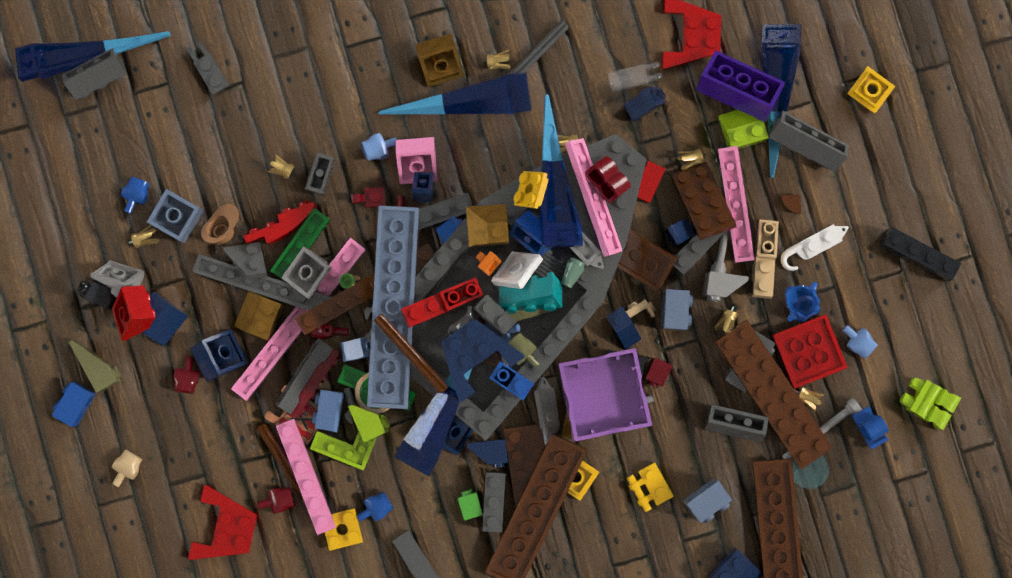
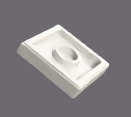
M512 251L491 281L496 286L522 289L543 258L540 254Z

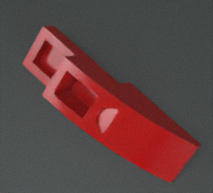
M308 200L300 203L299 207L292 209V207L281 210V214L277 215L279 223L273 221L267 223L263 229H251L247 231V235H244V239L247 244L263 239L269 245L276 243L300 228L312 210L316 209L317 206L314 202L310 203Z
M475 277L404 307L400 311L407 327L410 328L484 295Z

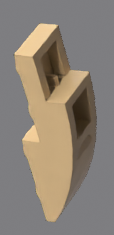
M759 220L754 253L755 260L753 263L752 297L769 299L773 297L779 221Z

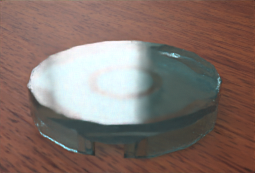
M824 456L819 457L802 470L798 468L792 459L794 482L800 487L807 489L817 488L824 484L828 478L829 467Z

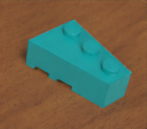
M548 272L547 277L538 278L537 275L531 276V280H528L522 289L499 286V306L509 314L522 310L535 312L536 309L554 311L556 308H562V284L553 272Z

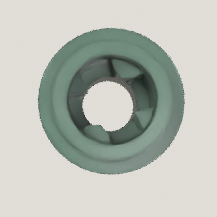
M571 257L566 263L561 284L572 288L584 272L585 263Z

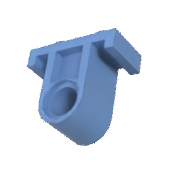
M364 337L340 343L343 362L370 357L371 342Z

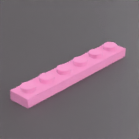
M584 138L565 143L603 256L606 257L622 252L623 250L606 201L600 195L598 188L586 176L585 172L593 164Z
M738 145L719 148L726 203L736 223V228L730 230L735 263L755 260Z
M295 419L277 425V431L317 535L336 528Z

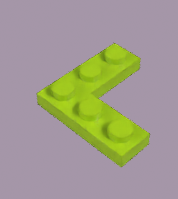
M317 431L310 449L364 471L377 437L363 442L358 431L352 445Z

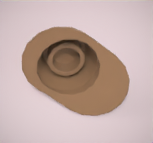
M225 204L219 207L202 227V239L207 243H215L217 245L230 241L234 234V227L239 219L237 207L232 204Z

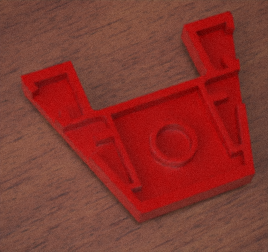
M664 0V14L683 15V52H663L662 70L711 57L715 51L720 52V14L681 0Z
M205 484L200 502L220 507L212 545L193 541L188 560L249 553L258 514Z

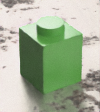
M472 489L461 492L462 496H458V501L464 521L482 516L483 511L477 491L472 492Z

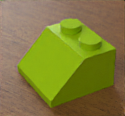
M740 110L718 115L727 147L738 145V149L765 142L769 138L764 121Z
M356 404L348 406L363 442L370 441L389 432L387 428L390 425L386 416L382 417L381 414Z

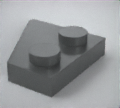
M260 242L223 247L224 255L233 261V265L242 271L247 280L267 277Z

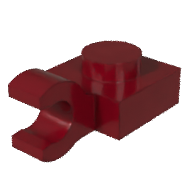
M384 187L365 188V194L351 195L353 204L366 203V208L385 206Z

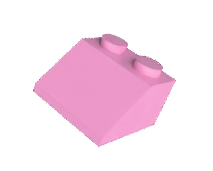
M434 137L396 140V159L400 184L413 183L415 172L434 173V182L438 181Z

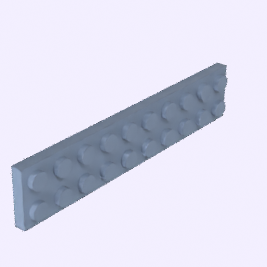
M379 206L367 407L408 409L411 362L374 322V319L379 314H383L412 346L413 327H407L400 310L414 304L419 208Z

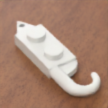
M833 224L786 249L781 255L782 266L788 271L797 270L798 266L792 267L787 264L789 256L797 253L802 259H810L842 242V238L849 227L835 226Z

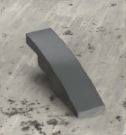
M409 530L393 540L394 545L414 578H439L434 567L431 566Z

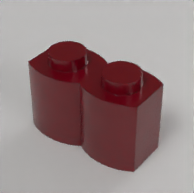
M608 156L602 158L585 172L588 180L598 188L600 195L608 203H612L631 188L627 177L619 172L615 162Z

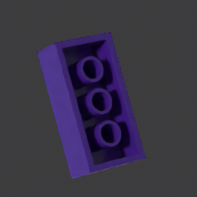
M715 51L700 77L696 90L766 122L782 92L785 82L721 52Z

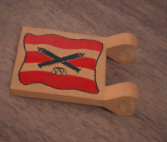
M310 400L306 404L307 409L302 416L299 415L298 418L285 410L280 417L271 411H268L264 416L265 419L275 425L295 419L303 442L307 445L318 430L315 428V424L312 423L313 413L317 412L318 405Z

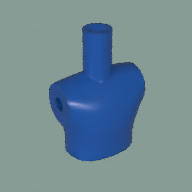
M135 177L130 178L121 192V197L128 200L125 212L131 214L136 203L142 205L146 203L150 185L148 182Z
M383 491L366 499L364 504L367 509L357 514V517L361 522L371 516L377 522L394 508Z

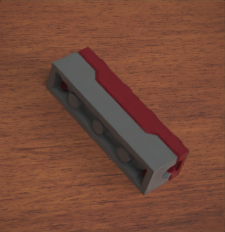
M317 339L275 405L296 418L299 415L302 416L307 409L306 404L308 401L316 396L319 384L324 383L327 379L328 370L338 362L339 357L337 356L339 352Z

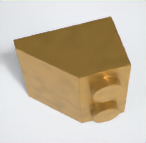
M451 33L415 44L428 87L464 76Z
M248 291L234 327L265 340H270L284 305Z

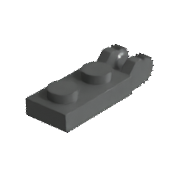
M200 41L197 44L205 56L198 59L194 49L190 47L187 50L214 96L230 87L212 55L208 53L204 44Z

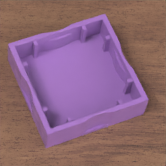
M636 348L558 364L573 442L652 426L647 398L642 388V375Z

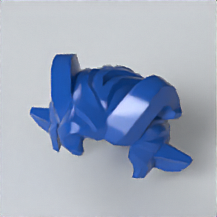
M813 282L810 287L797 285L786 288V307L790 312L787 318L788 322L792 320L805 322L810 316L819 313L820 299L816 293L817 282Z

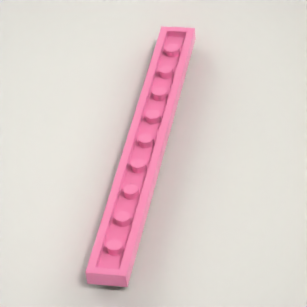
M350 238L329 264L332 268L315 292L330 297L340 284V277L352 269L366 249ZM299 307L294 308L231 388L234 392L248 401L302 332L295 318L308 310Z

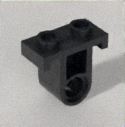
M86 277L85 281L82 280L78 287V291H80L78 295L84 300L112 310L117 297L110 292V288Z

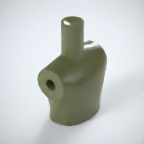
M521 333L508 342L525 356L517 362L518 365L524 361H527L533 369L540 365L532 356L537 349L536 346Z

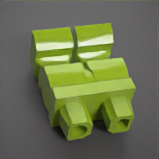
M913 377L908 386L916 390L915 394L911 396L904 393L899 402L907 407V411L926 422H933L932 426L937 430H944L952 416L949 413L955 411L961 397L948 393L946 389L929 380ZM934 404L943 406L942 410L938 409Z

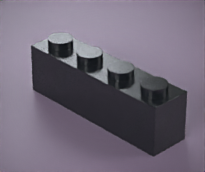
M893 227L886 230L879 244V247L946 282L954 279L961 265L960 262Z

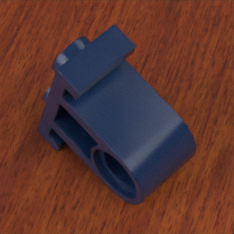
M656 86L645 88L623 106L632 121H636L667 102L664 99L666 96L662 89H658Z

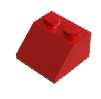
M144 285L121 287L112 311L121 340L126 341L150 328L153 320H155V311L151 308L150 295L146 292Z

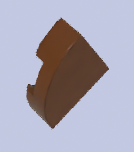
M800 194L780 196L781 202L786 209L794 214H801Z
M498 351L483 361L490 366L497 367L500 362Z

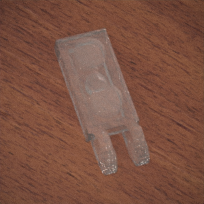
M659 62L647 65L641 64L607 73L611 92L633 88L662 79V73L647 76L646 72L660 67Z

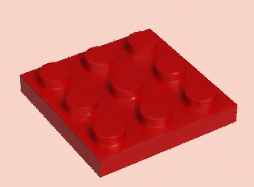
M826 314L772 335L793 389L848 368Z

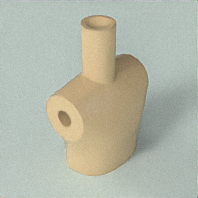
M124 450L112 465V468L118 472L112 484L119 487L125 477L133 480L139 472V465L143 459L128 450Z

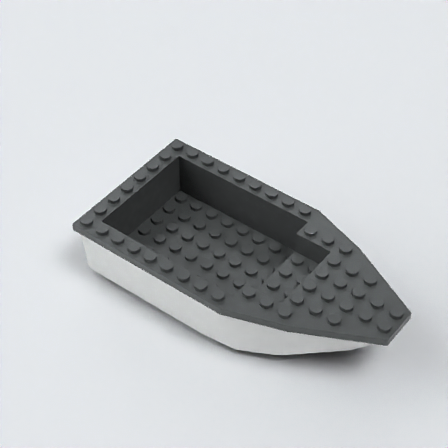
M614 134L586 147L593 165L605 156H608L615 162L619 172L623 173L631 184V188L612 203L606 201L619 242L624 251L646 158L620 136ZM569 155L562 156L563 161L548 162L530 171L547 173L546 179H549L542 204L538 206V209L514 206L513 198L520 185L519 178L482 199L477 206L506 204L509 244L469 247L466 217L415 277L414 303L476 277L483 295H489V298L495 300V303H498L499 306V286L492 283V278L512 251L532 253L509 235L515 220L527 211H530L549 226L546 218L547 212L554 206H563L567 209V212L556 211L553 215L554 220L560 226L566 222L575 223L601 250ZM558 235L553 247L550 249L553 252L551 256L556 259L562 257L567 261L573 257L583 262ZM480 251L486 256L491 251L502 261L490 277L478 267L481 262L475 257ZM623 251L606 257L601 253L604 269L585 264L584 272L572 288L562 285V309L515 323L520 325V331L509 333L511 340L519 333L529 339L537 348L532 356L540 365L533 369L527 361H524L520 365L516 363L510 368L533 383L540 378L603 303ZM480 298L413 326L412 347L444 382L449 377L450 371L441 341L449 336L448 327L467 313L468 306L471 305L473 307ZM472 310L473 318L479 319V315ZM370 329V331L364 336V337H365L366 339H368L370 342H371V329ZM498 351L500 361L502 362L501 354ZM484 361L472 368L468 379L475 393L461 403L458 400L456 390L448 386L443 393H439L412 363L410 364V376L485 440L489 438L521 400L490 379L496 367L490 366Z

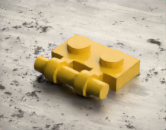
M655 462L638 471L641 479L636 481L634 475L627 477L630 490L634 491L638 498L639 506H642L645 512L652 509L648 503L652 499L658 506L674 497ZM643 484H645L649 491V494L646 496L640 488Z

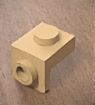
M646 299L639 304L635 301L627 306L628 310L626 313L630 318L644 309L650 318L655 317L654 312L656 309L650 301L647 303Z

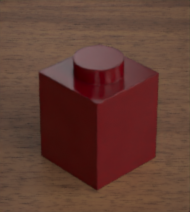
M653 358L644 379L648 380L647 384L654 388H658V385L663 387L673 365L658 358Z

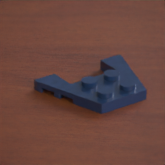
M475 318L441 341L460 403L475 393V390L464 374L487 357L499 351L509 367H512L525 357L523 353Z

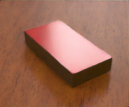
M650 161L647 162L637 196L638 199L650 204L666 168Z

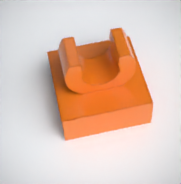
M480 251L475 257L481 262L478 267L489 277L502 262L491 251L487 256Z

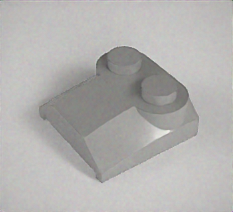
M109 260L108 263L92 272L90 277L110 288V292L117 297L121 287L140 286L144 278V271Z

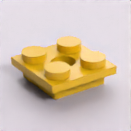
M867 66L847 94L875 114L895 86ZM868 85L875 86V94H870L868 92Z
M523 171L519 177L520 185L518 191L513 198L514 206L538 209V206L542 204L549 180L546 179L547 173Z
M582 461L577 471L581 474V479L578 482H572L568 490L569 494L580 501L599 474V471Z
M355 508L331 514L336 528L325 532L329 551L363 542ZM339 524L347 526L348 531L346 534L342 535L337 531Z

